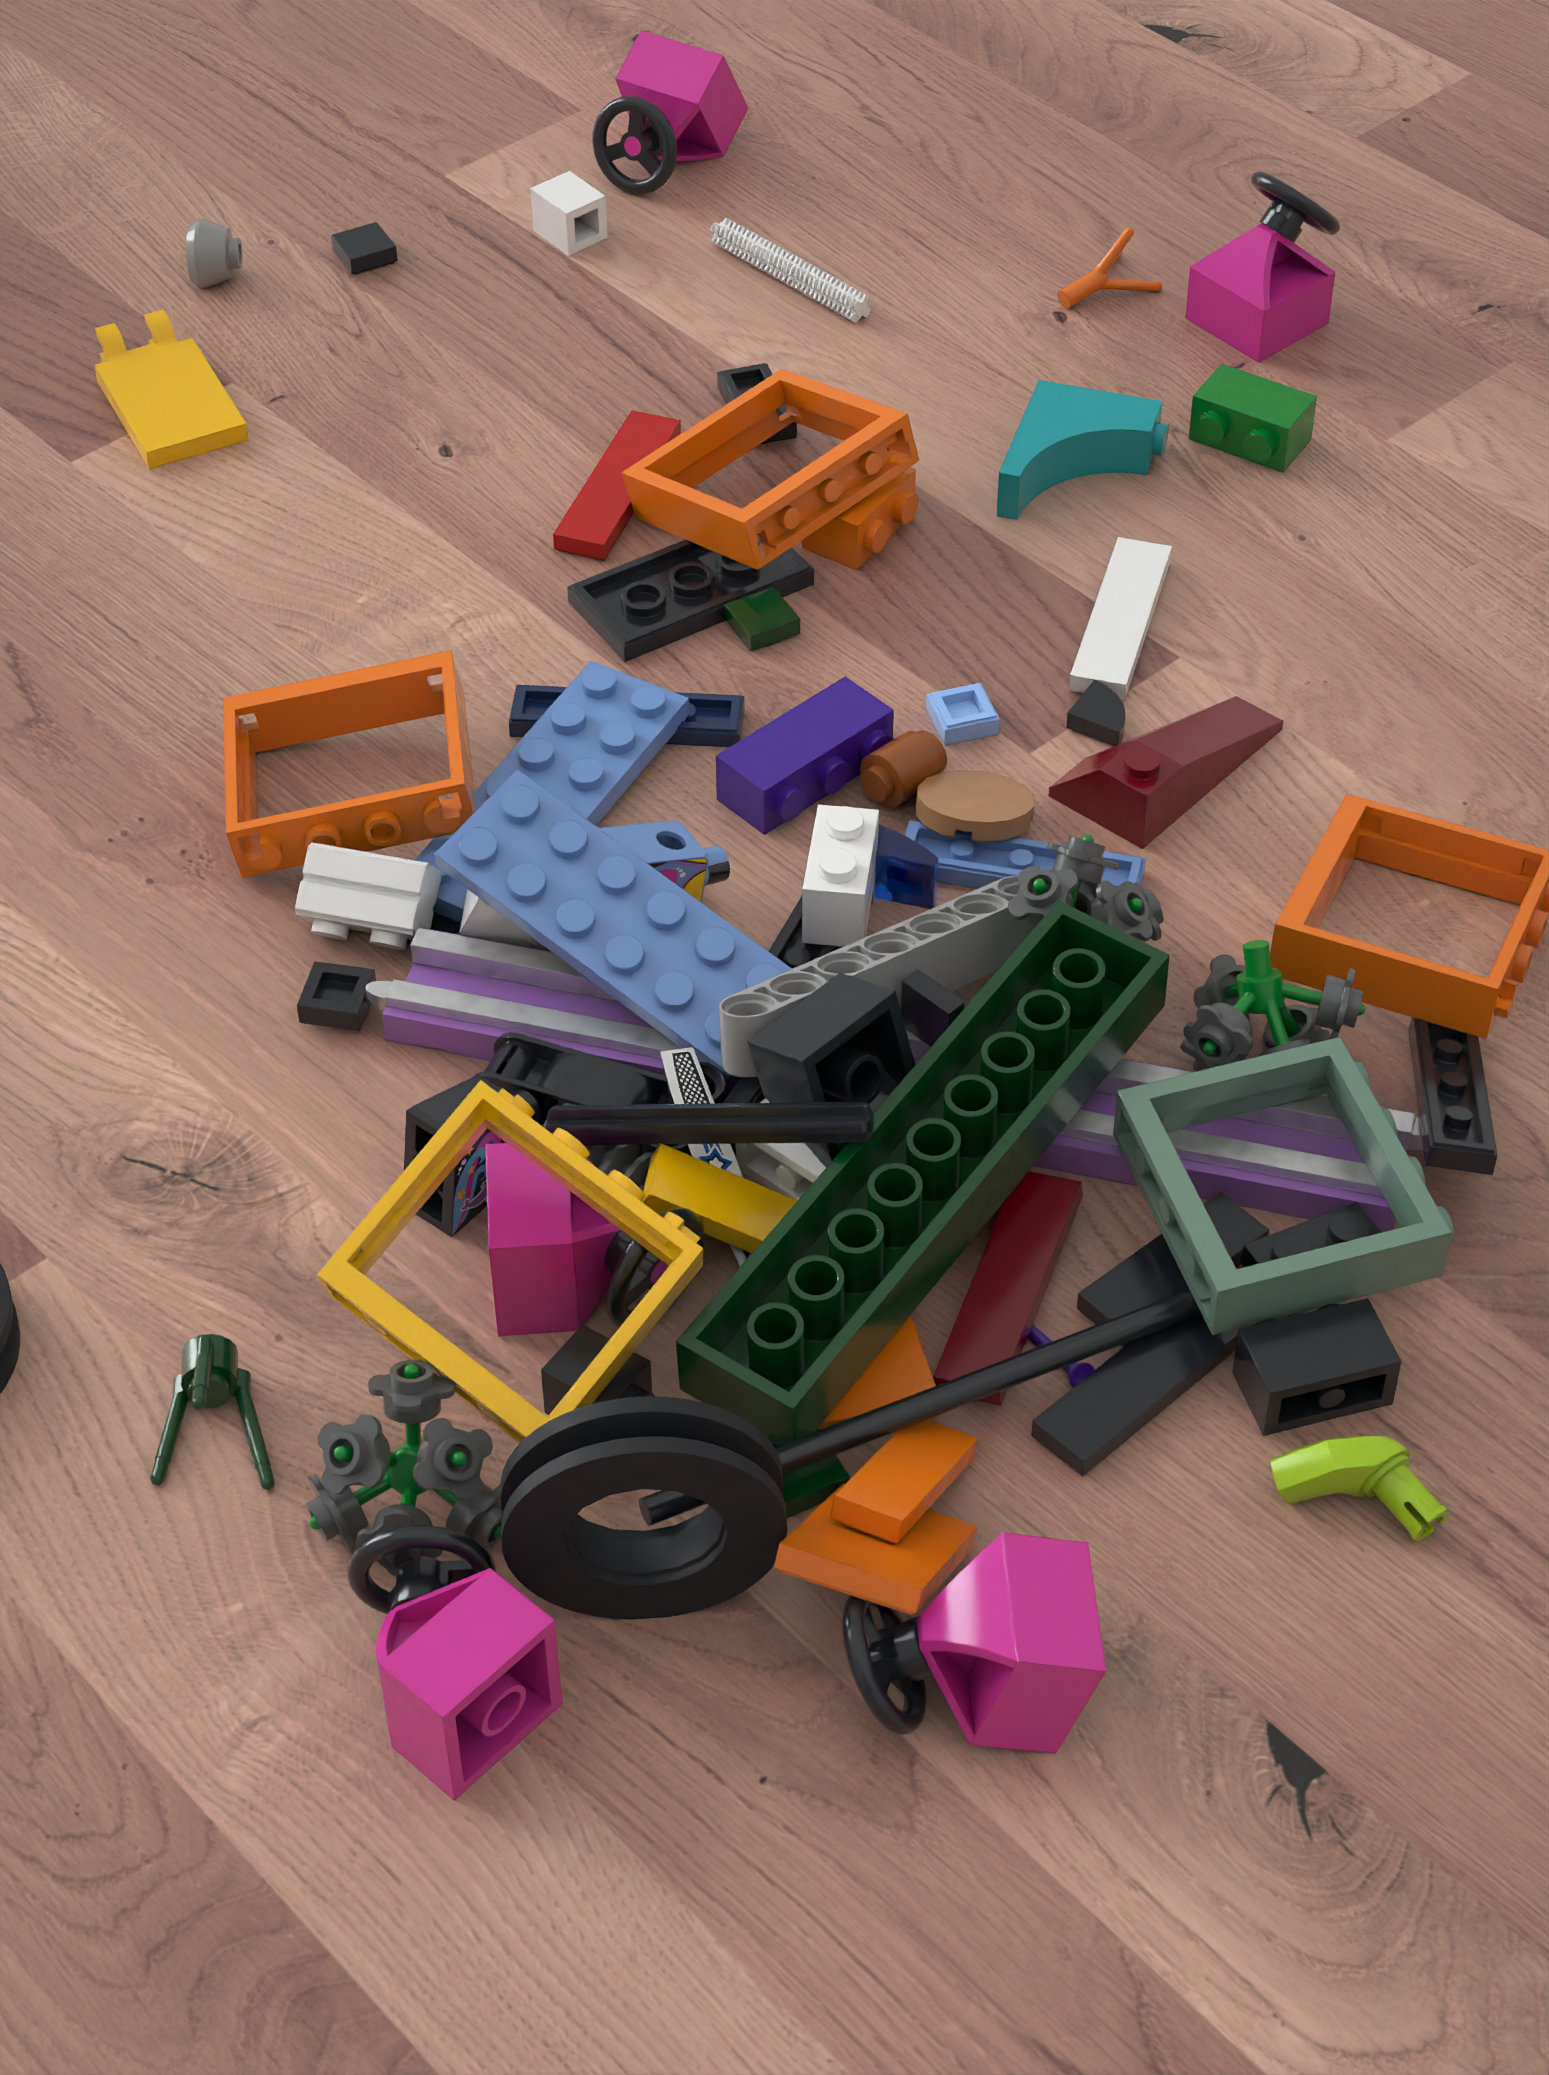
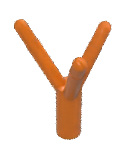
M1127 227L1094 270L1058 291V300L1064 308H1071L1100 289L1155 292L1162 289V283L1159 281L1108 279L1106 276L1108 270L1121 256L1125 245L1134 235L1132 227Z

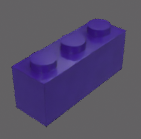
M846 676L716 755L717 800L763 835L767 834L784 822L796 818L803 810L828 794L837 792L844 784L860 775V765L863 758L893 740L894 710Z

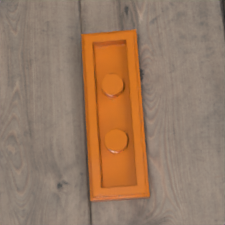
M929 1419L897 1431L835 1494L830 1518L889 1543L897 1544L973 1461L979 1438Z

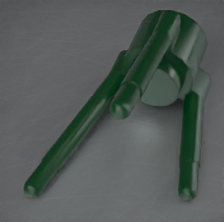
M206 1334L190 1339L184 1345L182 1371L180 1375L174 1378L173 1398L150 1477L152 1484L160 1485L165 1480L188 1401L192 1402L193 1408L201 1410L203 1408L219 1407L225 1404L230 1396H235L260 1484L265 1490H271L274 1487L275 1481L270 1467L271 1463L251 1396V1373L238 1368V1350L230 1339L221 1335Z

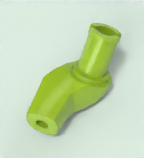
M1354 1436L1325 1439L1271 1458L1270 1461L1278 1492L1289 1504L1336 1493L1357 1497L1367 1495L1369 1498L1377 1496L1408 1530L1415 1542L1427 1538L1437 1530L1431 1522L1436 1520L1439 1524H1443L1450 1515L1449 1509L1442 1505L1409 1469L1411 1464L1409 1459L1410 1451L1401 1443L1388 1436Z

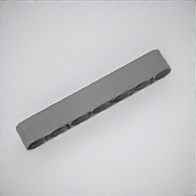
M1018 875L999 879L723 999L718 1005L724 1071L738 1077H758L747 1041L839 973L895 990L901 1009L902 980L917 969L949 991L956 990L997 971L1035 928L1026 919L1017 920L1013 918L1008 909L1009 901L1017 896L1020 887Z

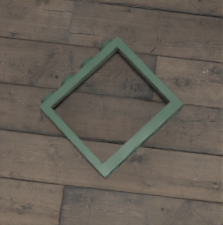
M1341 1037L1117 1090L1113 1136L1212 1335L1254 1325L1263 1320L1277 1319L1320 1308L1328 1304L1339 1303L1443 1276L1449 1244L1454 1241L1452 1220L1443 1206H1436L1426 1188L1421 1164L1416 1157L1407 1155L1398 1139L1393 1115L1387 1108L1379 1106L1370 1090V1081L1365 1066L1361 1061L1353 1060ZM1326 1093L1401 1228L1236 1269L1167 1132Z

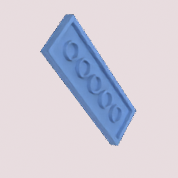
M590 661L474 792L476 811L518 769L597 826L673 736L681 722L686 720V717L690 714L689 698ZM450 834L434 838L415 861L427 862L440 871L441 881L433 911L461 923L467 888L438 868L434 853L453 835Z
M518 769L434 853L438 868L680 1048L692 1047L698 1061L710 1063L720 1069L727 1083H730L735 1076L725 1072L722 1066L719 1003L728 996L792 969Z

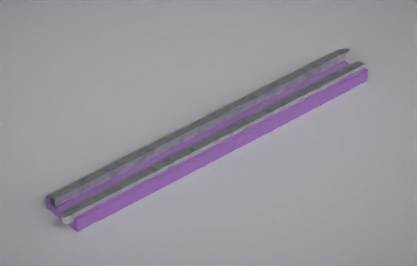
M418 928L410 944L412 962L414 963L406 980L394 979L393 982L374 981L366 985L369 1006L383 1012L382 1017L386 1041L441 1049L447 1053L491 1061L495 1055L493 1050L496 1040L502 1034L512 1032L664 1076L666 1074L660 1052L681 1049L550 951ZM906 1030L914 1061L917 1064L931 1047ZM513 1047L509 1054L514 1055L518 1047ZM1121 1058L1033 1166L1138 1186L1113 1136L1117 1090L1192 1073V1071ZM735 1076L730 1083L726 1082L727 1096L741 1077ZM1317 1095L1167 1132L1201 1199L1210 1200L1219 1192H1222L1239 1206L1310 1220L1357 1202L1381 1232L1394 1230L1396 1218L1329 1097ZM1387 1108L1393 1115L1398 1139L1407 1155L1409 1149L1423 1150L1419 1117H1415V1113Z

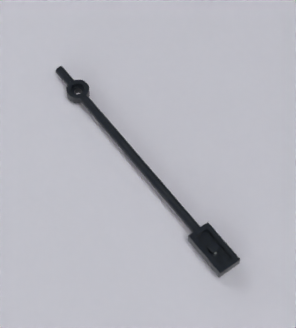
M1356 1202L1244 1244L1240 1263L1243 1267H1248L1382 1232ZM1189 1289L775 1447L781 1461L783 1475L1196 1317L1202 1313ZM664 1490L639 1499V1508L648 1526L707 1504L701 1499L676 1491Z

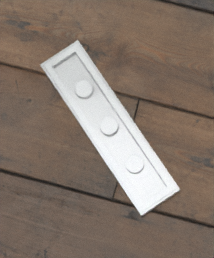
M1118 537L1070 674L1069 690L1084 693L1095 680L1113 690L1121 700H1125L1168 571L1172 546Z

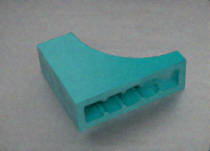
M1038 380L999 471L997 516L1018 520L1024 508L1036 496L1054 485L1077 477L1101 473L1147 475L1154 456H1163L1167 445L1169 424L1161 423L1163 401Z

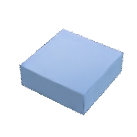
M981 683L926 695V710L944 746L999 734L1000 718Z

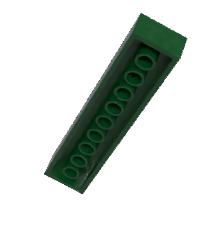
M1058 900L873 1113L874 1130L872 1138L867 1142L846 1144L676 1340L680 1390L703 1403L728 1410L744 1418L762 1431L772 1444L776 1446L815 1432L1165 1006L1170 955Z

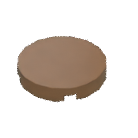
M949 771L927 777L917 787L916 816L927 828L945 837H956V830L972 832L971 840L977 842L1006 841L1025 833L1030 827V821L1033 820L1034 794L1025 785L1006 776L984 771Z

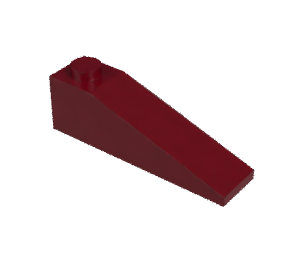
M1235 696L1084 758L1049 787L1048 796L1143 849L1277 735L1283 728V720Z

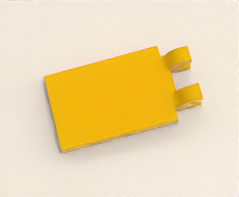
M164 309L144 315L145 323L153 339L148 340L149 345L126 350L122 335L115 323L95 328L96 337L104 351L99 353L101 363L94 365L97 382L148 469L249 440L245 420L194 339L188 338L177 341L171 322Z

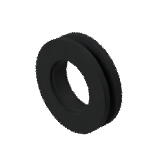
M656 1396L631 1397L598 1402L567 1412L548 1421L528 1435L514 1449L505 1464L500 1481L501 1511L503 1515L501 1520V1540L504 1559L512 1574L525 1588L549 1603L581 1614L629 1620L664 1618L688 1614L720 1604L744 1592L762 1579L775 1564L779 1543L787 1537L788 1527L786 1507L783 1499V1473L778 1452L765 1434L744 1418L717 1406L694 1400ZM641 1489L676 1491L701 1499L709 1505L702 1513L677 1525L647 1531L611 1529L586 1521L578 1515L584 1507L609 1495Z

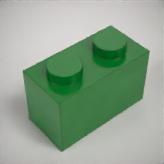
M1221 364L1193 395L1188 439L1284 473L1312 439L1317 396Z

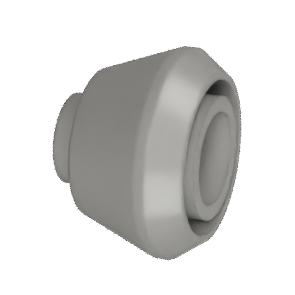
M198 219L188 227L186 236V260L190 280L200 288L206 289L231 279L234 269L242 268L243 253L240 238H233L229 228L205 219Z

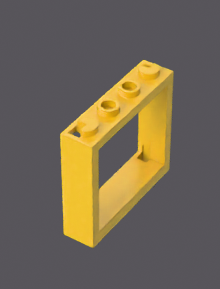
M480 1080L320 1270L317 1276L323 1291L408 1358L427 1362L432 1366L435 1374L440 1377H446L454 1382L455 1394L520 1444L534 1430L548 1421L575 1409L591 1405L702 1268L703 1248L697 1244L700 1237L684 1226V1219L672 1212H667L664 1217H661L641 1202L645 1194L631 1179L617 1170H612L607 1176L586 1159L590 1155L589 1151L574 1136L561 1128H557L552 1134L531 1118L535 1113L533 1108L521 1096L517 1094L514 1097L503 1088L497 1093ZM487 1128L669 1266L548 1417L365 1276Z

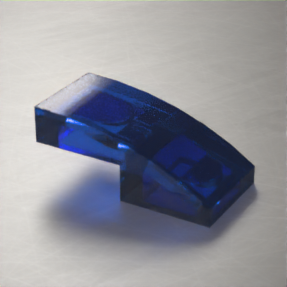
M879 824L875 867V898L926 909L934 908L937 900L938 857L909 837Z

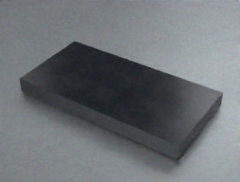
M757 534L759 539L757 544L759 546L760 544H762V540L760 534ZM685 539L568 586V602L616 654L626 662L726 621L724 604L773 587L782 597L812 586L814 585V569L792 547L759 570H756Z

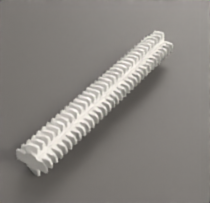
M725 218L720 224L714 222L710 230L714 232L711 242L714 245L805 294L852 322L857 323L861 316L867 318L870 314L871 308L867 307L869 296L864 294V292L855 289L853 286L846 284L844 281L837 279L835 276L828 274L826 271L797 257L795 254L788 252L786 249L779 247L777 244L770 242L729 218Z

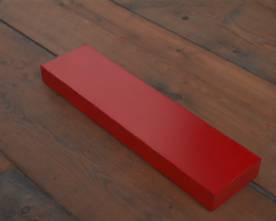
M631 410L553 533L555 550L599 560L606 559L634 513L621 472L680 435L681 420Z

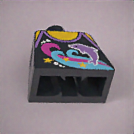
M472 1077L406 1110L404 1170L480 1080L497 1093L501 1088L483 1077ZM522 1089L512 1092V1096L516 1097L518 1094L533 1108L535 1113L531 1118L538 1123L541 1118V1110L536 1099L529 1092ZM487 1128L416 1215L450 1237L459 1232L487 1207L485 1144L506 1142Z

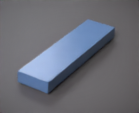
M909 820L897 858L896 876L978 889L999 879L1019 875L1022 870L1030 866H1038L1041 870L1053 869L1058 852L1048 849V842L1018 837L1006 841L982 843L971 840L972 832L956 830V837L949 838L930 830L922 822ZM1104 851L1102 858L1118 863L1119 867L1118 870L1106 867L1102 882L1109 881L1113 886H1120L1125 881H1130L1132 883L1138 882L1142 886L1146 858Z

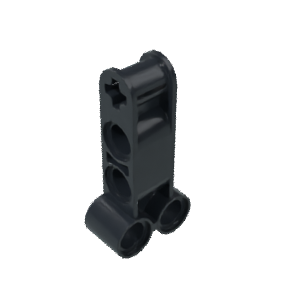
M512 1032L502 1034L496 1040L493 1050L495 1055L484 1072L476 1073L473 1076L483 1077L510 1094L518 1089L529 1092L539 1104L541 1118L538 1124L541 1126L547 1120V1113L550 1108L562 1106L565 1103L575 1105L674 1104L667 1077L664 1075ZM513 1047H518L514 1055L509 1054ZM699 1062L714 1103H723L727 1098L726 1080L723 1072L710 1063ZM659 1144L639 1145L641 1155L646 1152L654 1153ZM664 1144L692 1156L688 1144Z

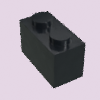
M1366 1298L1345 1304H1328L1316 1311L1279 1320L1267 1319L1250 1327L1238 1329L1232 1373L1262 1435L1266 1436L1392 1405L1402 1361L1371 1302Z

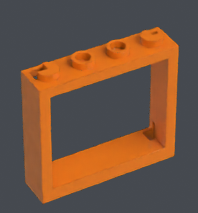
M780 369L621 473L636 519L759 570L920 460L908 413L788 370ZM785 404L787 412L778 417L776 409ZM793 422L843 440L842 443L744 508L737 507L693 489ZM757 534H760L762 540V544H760L759 546L757 544V542L759 541Z
M452 650L223 697L226 835L242 878L304 865L308 845L311 842L368 852L454 834L476 812L465 696ZM442 674L443 683L430 685L428 676ZM255 713L257 722L244 724L243 718H239L241 715ZM445 714L450 779L258 818L257 752ZM452 793L451 799L439 800L438 796Z
M1346 793L1275 923L1270 950L1271 967L1281 970L1282 977L1285 980L1319 990L1323 989L1327 975L1346 979L1349 968L1356 969L1352 988L1364 990L1361 1002L1487 1039L1496 1016L1508 1018L1516 997L1518 983L1524 982L1534 948H1539L1549 917V850ZM1354 859L1364 860L1520 905L1488 978L1318 929Z

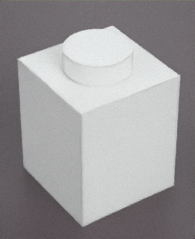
M571 171L530 188L533 231L567 256L608 238L605 195Z

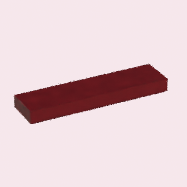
M1029 1171L1006 1198L933 1375L935 1385L1022 1353L1082 1200L1081 1181ZM1007 1389L978 1401L1002 1405Z

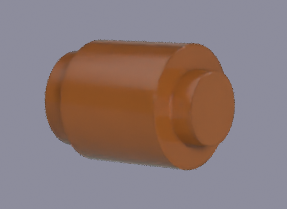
M928 731L905 732L863 758L860 765L862 788L871 800L878 802L886 808H895L917 795L918 785L927 777L944 771L947 765L945 749L939 739Z

